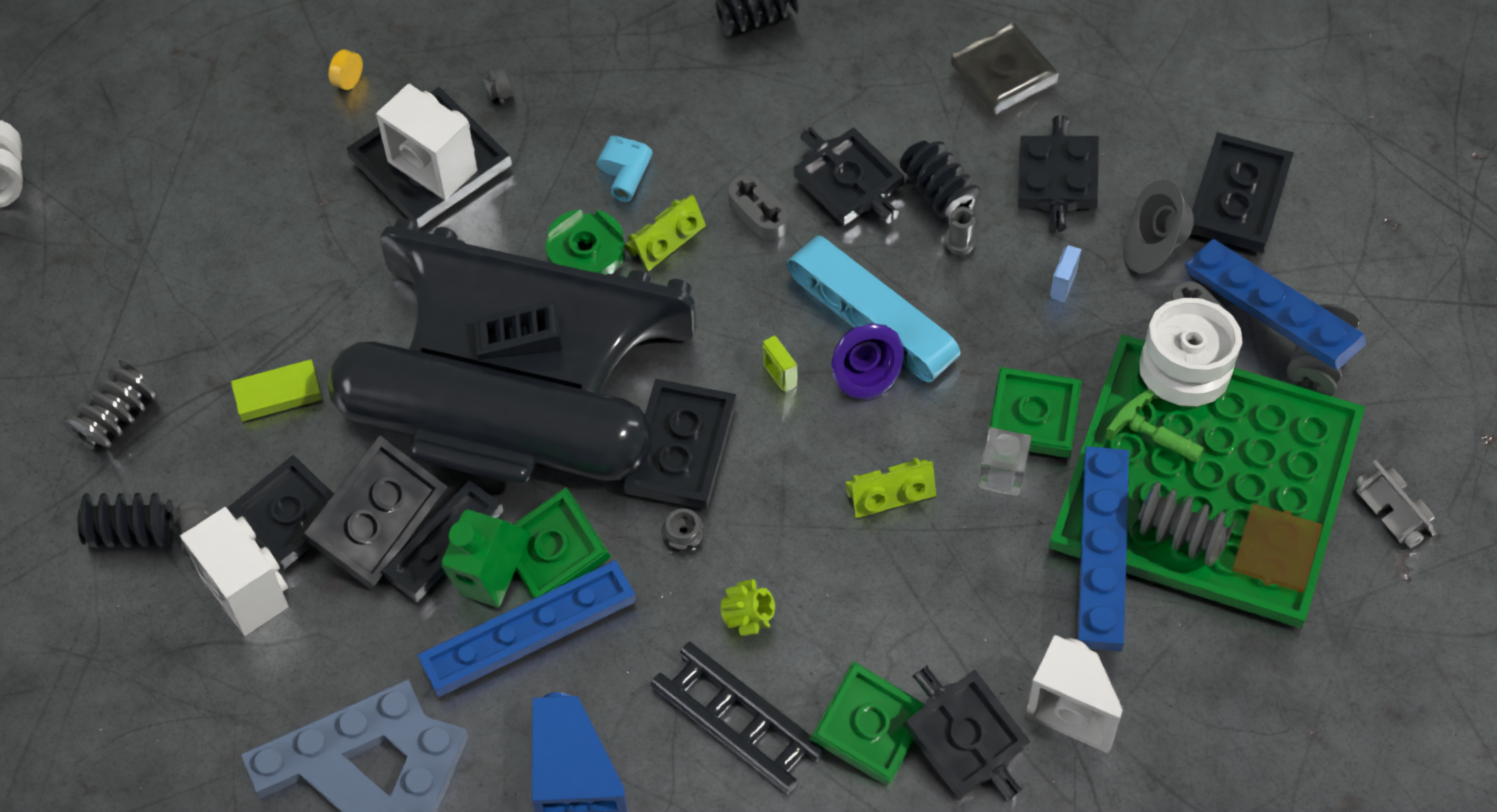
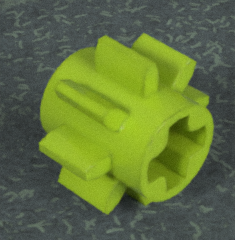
M755 579L737 582V586L725 589L727 595L721 601L720 611L728 628L739 626L740 636L758 634L759 629L770 627L768 620L774 615L775 602L767 588L756 589Z

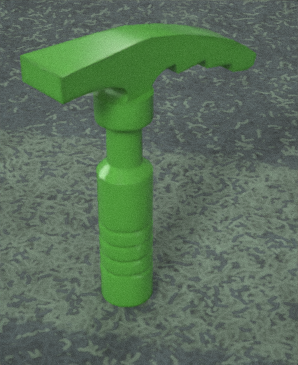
M1151 389L1143 392L1125 405L1107 428L1105 438L1110 441L1113 440L1121 429L1129 426L1131 430L1137 433L1142 431L1152 436L1153 441L1196 463L1201 458L1205 449L1163 426L1155 427L1146 422L1145 417L1136 414V412L1141 411L1143 405H1148L1153 399L1160 398Z

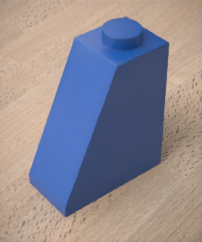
M553 692L546 694L544 697L533 698L532 803L534 811L627 812L624 786L579 697L570 696L562 692Z

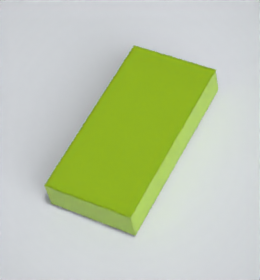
M312 359L231 381L238 413L242 422L323 400Z

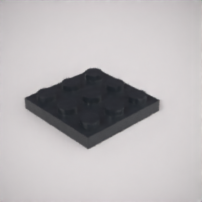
M440 87L430 93L441 105L450 111L456 110L468 120L477 171L446 201L387 161L379 127L346 148L349 158L419 228L512 165L510 155Z

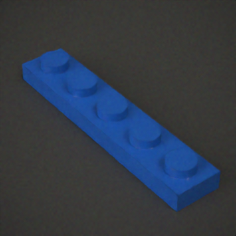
M1215 239L1211 240L1185 263L1188 275L1336 371L1366 345L1364 333Z
M1086 446L1084 453L1077 640L1084 643L1089 649L1122 652L1124 646L1129 450Z
M614 560L418 654V659L439 698L635 603L636 595L619 564Z

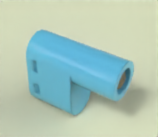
M610 136L596 164L604 173L616 176L610 189L611 195L619 201L629 202L633 198L653 152L646 144L619 136Z

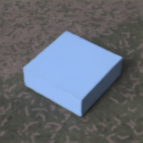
M1070 245L1064 248L1053 275L1050 292L1051 299L1065 303L1078 270L1081 249Z

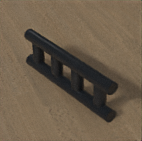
M690 641L682 647L679 655L689 663L672 681L664 674L658 673L651 681L650 687L786 794L791 793L798 783V779L789 773L791 768L805 753L814 761H819L825 754L826 749L809 739L811 734ZM702 674L722 688L706 707L686 692ZM736 700L756 715L740 734L720 719ZM770 726L790 741V744L774 761L754 746Z

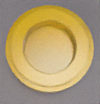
M345 49L336 53L330 62L328 70L331 84L344 90L352 89L359 81L362 73L363 63L361 56Z

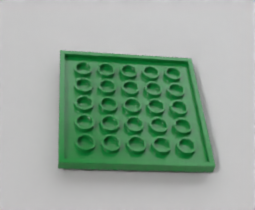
M1121 334L1055 524L1049 548L1080 558L1083 469L1086 446L1129 450L1126 573L1303 629L1366 406L1234 367L1225 393L1214 402L1200 406H1182L1158 398L1153 399L1148 405H1143L1141 411L1136 412V414L1145 417V421L1155 427L1163 426L1177 435L1204 447V452L1197 463L1153 441L1152 436L1142 431L1137 433L1131 430L1129 426L1121 429L1113 440L1110 441L1105 436L1107 428L1125 405L1149 389L1140 375L1139 363L1146 341ZM1156 481L1161 483V497L1166 496L1172 489L1177 490L1176 504L1180 505L1190 496L1193 497V512L1196 513L1206 503L1209 505L1208 519L1212 520L1223 511L1225 512V527L1228 528L1236 520L1221 556L1211 567L1205 564L1206 551H1203L1195 559L1188 556L1189 543L1181 550L1175 551L1172 548L1173 535L1161 544L1156 541L1157 528L1147 536L1140 533L1141 520L1137 523L1138 515L1149 491Z

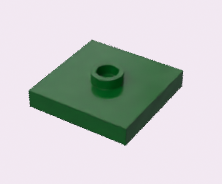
M999 367L987 445L1070 458L1082 380Z
M566 487L513 524L531 533L516 570L534 599L595 570L612 558V555L576 499Z
M853 661L846 670L809 739L887 786L892 782L913 741V738L902 724L920 711L924 703Z

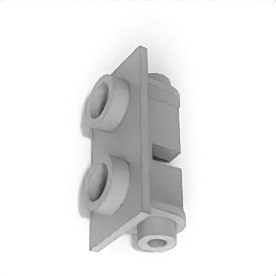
M1374 460L1372 463L1377 473L1373 476L1364 473L1354 482L1358 487L1356 493L1361 496L1376 515L1388 506L1392 507L1393 511L1385 516L1382 522L1398 539L1400 544L1406 543L1409 548H1413L1423 540L1424 537L1420 533L1425 529L1432 537L1436 535L1430 522L1435 518L1434 514L1419 497L1412 502L1402 490L1407 486L1406 482L1392 466L1384 469L1377 460Z

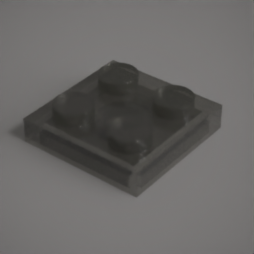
M1015 23L951 55V65L994 115L1057 83L1058 71Z

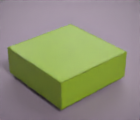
M775 335L764 340L762 345V365L785 393L797 387L796 362Z

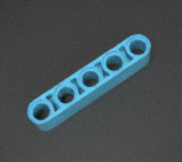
M814 236L787 260L786 266L793 279L854 328L875 323L887 325L896 331L903 343L904 359L902 366L922 381L927 383L933 382L960 356V348L951 335L824 237Z

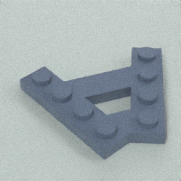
M406 680L241 754L260 799L305 779L340 812H437L469 738V734L465 728L426 717L409 680ZM387 741L407 757L391 796L386 794L348 759Z

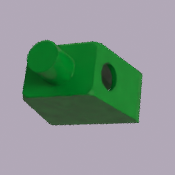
M466 509L462 513L459 522L455 523L449 531L450 543L442 559V568L461 596L500 608L531 533L504 520Z

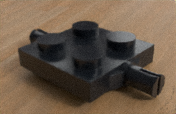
M1059 115L1052 118V135L1021 136L1018 207L1039 208L1050 211L1049 229L1056 232V222L1059 219V232H1062L1066 229V212L1078 208L1098 209L1099 136L1068 135L1069 119L1062 115L1061 128H1059Z
M808 127L807 130L805 129L802 132L800 140L813 151L808 158L794 166V177L843 225H846L863 212L872 209L886 223H891V219L894 221L897 218L899 211L885 198L904 185L905 175L859 131L853 127L841 136L829 140H824L812 127Z
M926 665L915 673L912 678L916 680L929 698L920 711L902 724L957 798L974 785L991 779L1006 798V801L1010 800L1022 788L1019 787L1005 767L1009 765L1014 754L1031 741L975 669L960 681L943 687L928 668L929 666Z

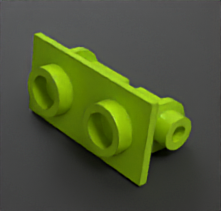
M691 194L681 201L674 200L669 208L654 218L655 223L653 225L648 223L637 233L628 236V242L624 245L625 249L633 257L639 254L646 271L651 270L706 226L694 195Z
M917 457L912 458V461L888 467V473L882 474L880 470L859 476L855 474L852 475V480L845 482L849 498L852 497L856 518L937 496L932 460L927 461L925 459L919 461Z

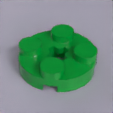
M582 209L569 211L559 216L549 226L547 231L545 248L547 261L550 263L606 275L607 273H614L625 260L623 230L616 219L603 211L595 210V214H583ZM582 241L585 244L590 242L594 244L592 249L581 251L578 249L577 243Z

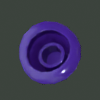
M875 323L858 326L845 333L835 346L831 359L833 378L839 388L852 398L865 400L880 396L888 390L901 372L904 359L903 343L898 333L887 325Z

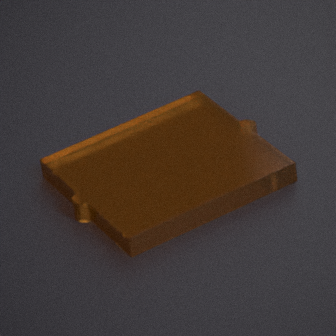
M1252 503L1232 571L1263 580V583L1267 586L1273 583L1303 593L1323 525L1293 516L1289 510L1280 512Z

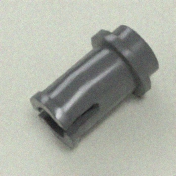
M958 207L950 214V229L946 232L945 244L952 253L957 255H964L970 252L976 245L977 240L974 233L976 217H973L975 213L970 208Z

